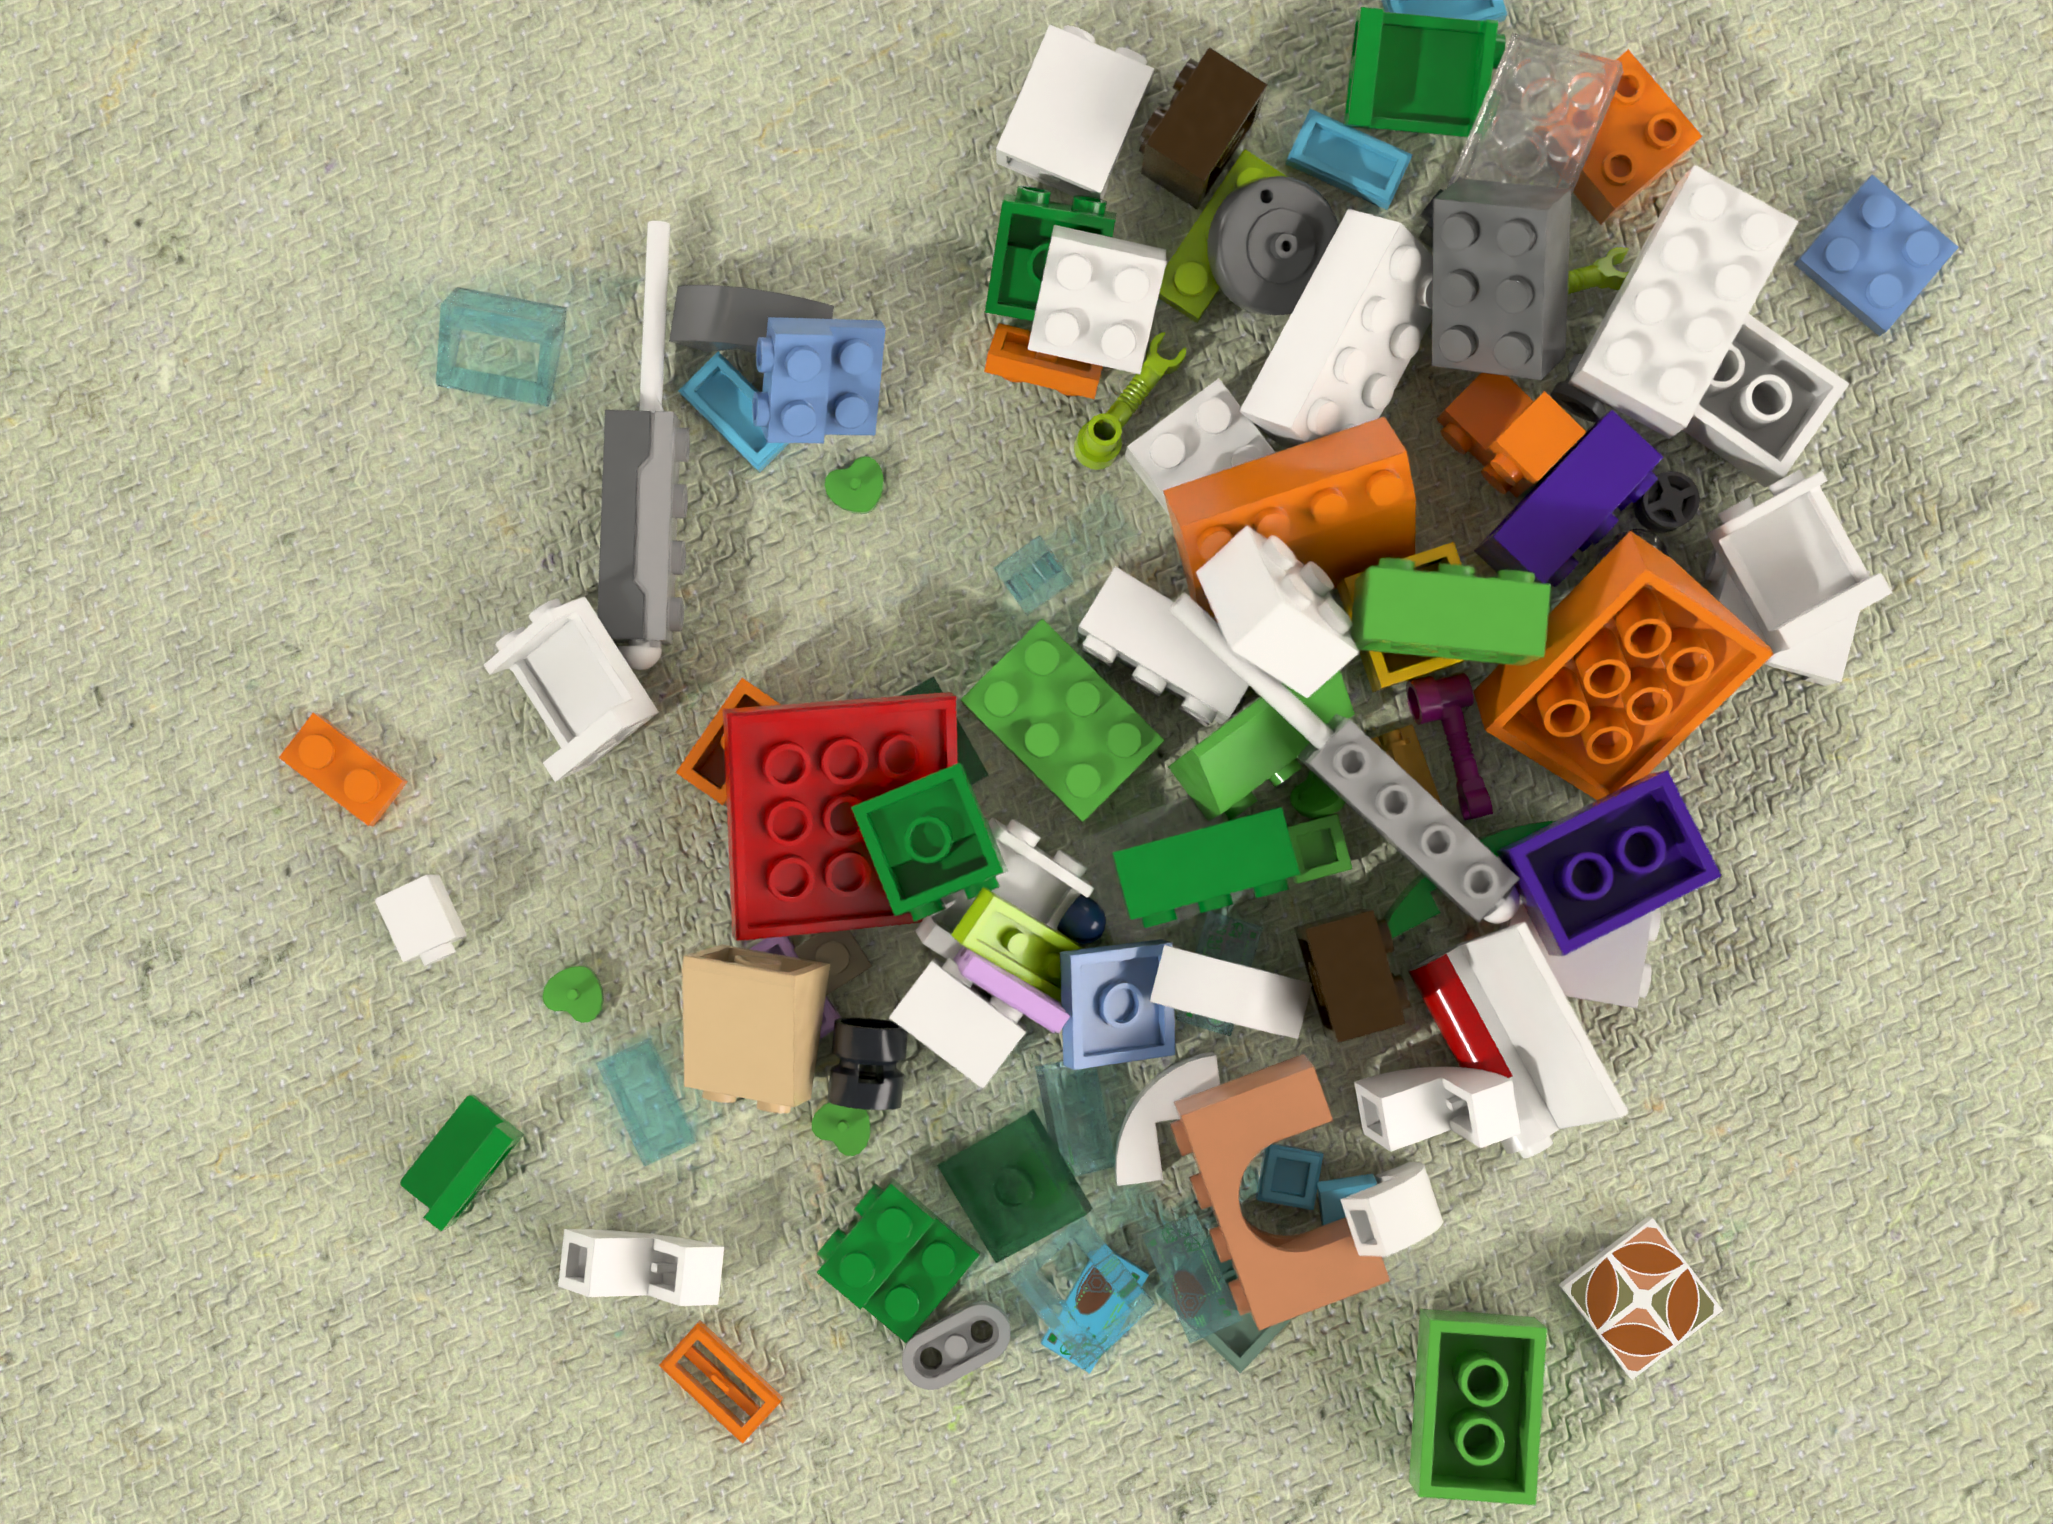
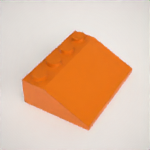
M1385 416L1163 490L1190 596L1217 623L1216 616L1196 572L1246 526L1266 539H1269L1271 536L1279 538L1291 550L1295 559L1304 565L1310 561L1317 564L1332 581L1333 589L1337 588V585L1344 578L1364 572L1370 566L1379 565V559H1403L1415 555L1416 497L1408 455Z
M1630 531L1548 614L1544 657L1524 666L1499 664L1473 692L1485 731L1592 798L1599 800L1648 775L1773 655V652L1763 640L1673 559Z

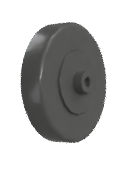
M1285 176L1263 177L1240 185L1220 204L1209 230L1208 260L1217 285L1228 299L1249 312L1262 315L1292 314L1339 227L1336 216L1321 193L1311 185L1295 178Z

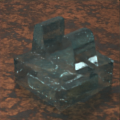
M1040 535L993 568L1026 616L1073 584L1071 577Z

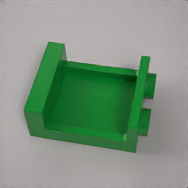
M1359 8L1355 14L1343 121L1345 126L1474 139L1483 138L1485 128L1494 127L1498 111V93L1490 92L1493 69H1501L1505 54L1506 36L1505 34H1497L1498 20L1486 19L1484 21L1391 13L1384 12V9Z

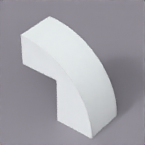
M1164 945L1150 1002L1298 1039L1312 983Z
M1213 1052L1197 1054L1169 1066L1154 1077L1137 1095L1122 1121L1117 1137L1114 1160L1117 1186L1163 1180L1155 1122L1179 1119L1174 1105L1175 1101L1220 1085L1216 1054Z
M1424 1067L1383 1073L1354 1082L1363 1134L1390 1152L1449 1130L1454 1131L1479 1148L1520 1134L1513 1082L1511 1079L1493 1072L1463 1067Z
M1407 1162L1374 1176L1377 1185L1340 1199L1359 1256H1389L1431 1235L1443 1223L1425 1166L1421 1162Z
M564 1229L558 1287L587 1297L648 1295L678 1306L718 1305L724 1247L691 1239L657 1234L595 1229Z

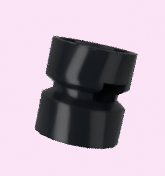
M856 1017L835 1019L832 1053L840 1058V1062L830 1069L828 1102L842 1107L865 1110H894L901 1108L904 1074L896 1066L897 1063L906 1058L908 1032L890 1020ZM859 1064L876 1065L875 1072L858 1071Z

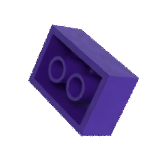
M1611 410L1587 429L1586 433L1556 462L1479 544L1474 552L1497 573L1502 570L1530 572L1535 574L1534 583L1549 584L1551 587H1556L1579 564V561L1572 556L1574 552L1579 549L1583 553L1592 544L1596 545L1619 521L1612 512L1616 508L1620 511L1624 510L1631 502L1634 504L1657 481L1658 477L1651 470L1664 457L1618 414Z
M1668 770L1650 773L1496 851L1502 863L1519 878L1514 884L1519 897L1548 954L1555 956H1565L1722 876Z

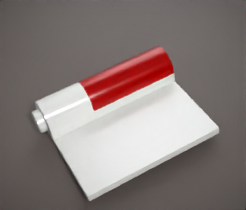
M1525 922L1448 947L1408 970L1459 1066L1493 1072L1512 1080L1520 1134L1500 1141L1507 1154L1519 1152L1523 1159L1529 1158L1550 1147L1553 1144L1550 1135L1559 1129L1620 1119L1629 1113Z

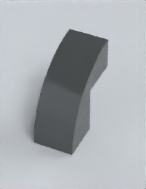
M682 285L677 287L669 342L704 352L740 349L756 354L758 338L767 337L768 317L832 319L834 306L793 295L751 288L721 285Z

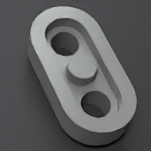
M977 1301L916 1332L906 1343L902 1355V1367L906 1377L919 1388L935 1390L995 1360L1006 1350L1010 1341L1011 1327L1006 1313L994 1303ZM985 1320L992 1325L993 1333L986 1339H978L971 1332L972 1325L976 1321ZM929 1347L938 1349L942 1354V1361L936 1366L926 1365L921 1359V1352Z

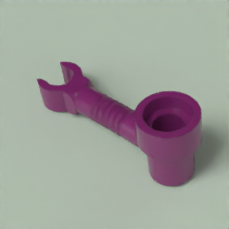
M1465 673L1437 680L1432 676H1426L1407 681L1406 696L1414 721L1418 725L1437 720L1442 722L1444 733L1447 736V745L1451 752L1450 756L1452 757V762H1454L1453 767L1457 778L1458 801L1464 820L1493 814L1489 793L1483 778L1479 775L1476 760L1473 758V749L1469 742L1470 738L1466 731L1467 727L1462 708L1472 706L1474 703L1473 690L1468 676Z

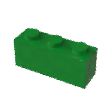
M1282 807L1111 853L1129 920L1142 918L1144 928L1177 920L1175 908L1197 903L1200 913L1233 905L1231 893L1252 887L1256 898L1289 890L1287 878L1300 875Z

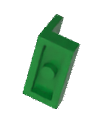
M469 1095L462 1101L400 1180V1185L429 1208V1211L423 1218L442 1232L454 1225L524 1134L475 1095Z

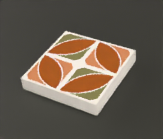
M1647 1216L1558 1284L1631 1380L1723 1311L1659 1225L1650 1216Z

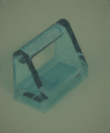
M456 287L441 303L436 385L548 407L552 398L565 332L567 307ZM462 330L540 344L537 382L455 367Z
M1079 1214L1010 1272L1011 1282L1083 1370L1100 1358L1155 1304L1082 1214ZM1071 1239L1075 1241L1129 1307L1096 1336L1092 1335L1039 1270Z

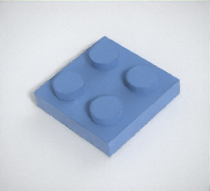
M1872 174L1862 183L1796 260L1794 265L1874 333L1881 336L1889 330L1959 247Z
M1158 939L1060 952L1062 1007L1066 1010L1065 1012L1070 1015L1062 1028L1063 1066L1078 1070L1175 1055L1174 1008L1150 1002L1164 945L1173 947L1172 942Z

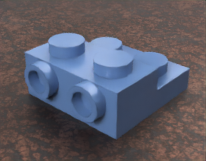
M768 317L767 337H759L756 347L758 372H764L763 391L754 392L752 402L753 424L755 427H761L767 443L824 444L825 435L875 436L886 330L881 320Z

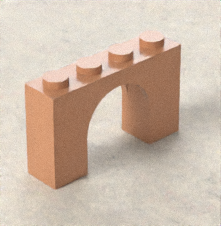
M1304 1054L1174 1102L1180 1120L1170 1123L1181 1156L1193 1154L1199 1173L1189 1178L1201 1210L1208 1207L1213 1209L1218 1226L1209 1229V1233L1220 1262L1231 1259L1238 1279L1228 1282V1286L1240 1316L1250 1312L1258 1330H1262L1390 1282L1382 1256L1358 1255L1346 1217L1305 1233L1282 1236L1270 1234L1256 1228L1241 1214L1239 1188L1243 1174L1252 1159L1264 1148L1277 1141L1333 1121L1315 1068Z

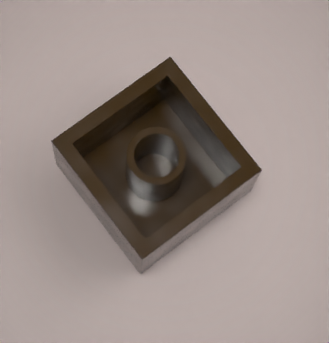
M1210 47L1199 63L1190 58L1173 85V89L1176 92L1170 101L1171 106L1168 110L1159 106L1142 131L1141 136L1145 139L1139 149V152L1144 154L1141 174L1193 208L1198 209L1257 120L1268 84Z
M1356 909L1294 927L1308 979L1312 983L1311 989L1325 1037L1336 1043H1341L1406 1024L1402 1010L1411 1007L1410 999L1401 974L1394 975L1390 970L1386 954L1394 952V944L1385 918L1378 919L1375 917L1373 910Z

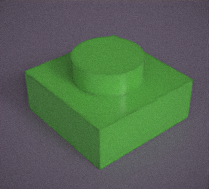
M1338 814L1287 827L1300 875L1293 876L1295 884L1353 869Z

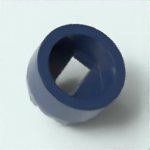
M1081 894L1067 909L1057 926V930L1079 944L1093 943L1102 936L1105 930V912L1097 902Z

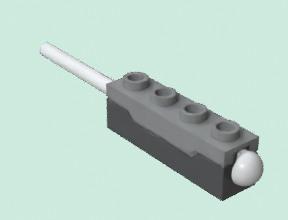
M650 221L647 224L639 411L605 410L597 616L614 643L629 644V646H618V649L630 668L636 670L648 669L655 665L662 653L661 645H673V632L682 631L684 622L683 598L675 597V575H684L686 565L685 541H677V519L686 518L688 490L686 484H679V463L688 462L690 434L688 428H681V421L674 412L664 411L662 407L670 224L664 221Z
M1184 593L1173 603L1169 611L1310 741L1297 758L1462 912L1478 922L1483 918L1492 923L1508 921L1516 914L1520 898L1514 884L1519 878L1350 719L1338 714L1325 724L1278 679L1232 651L1227 644L1220 625L1190 596Z

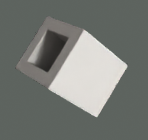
M439 875L422 876L374 899L403 962L421 958L424 967L456 953L452 943L467 937Z

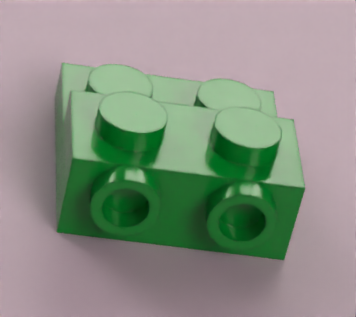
M1017 186L1016 195L1005 193L1002 201L985 313L1033 321L1054 225L1113 238L1116 213L1106 211L1107 201L1090 196L1075 195L1073 196L1072 205L1050 201L1051 192L1049 190L1032 186Z
M962 763L955 764L851 807L895 916L910 912L914 922L946 909L942 898L964 890L967 900L975 898L983 887L990 891L999 888L1000 885L996 876L1008 872L989 822L982 814Z
M892 1179L884 1190L875 1183L853 1209L861 1218L847 1234L838 1227L817 1252V1255L824 1262L816 1273L860 1310L862 1308L866 1309L903 1342L907 1343L978 1258L980 1251L896 1180Z

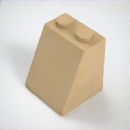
M723 944L685 955L682 965L684 1087L703 1090L702 1097L715 1102L733 1103L736 1102L737 1097L757 1100L756 1108L772 1113L791 1112V1107L794 1108L811 1099L830 964Z

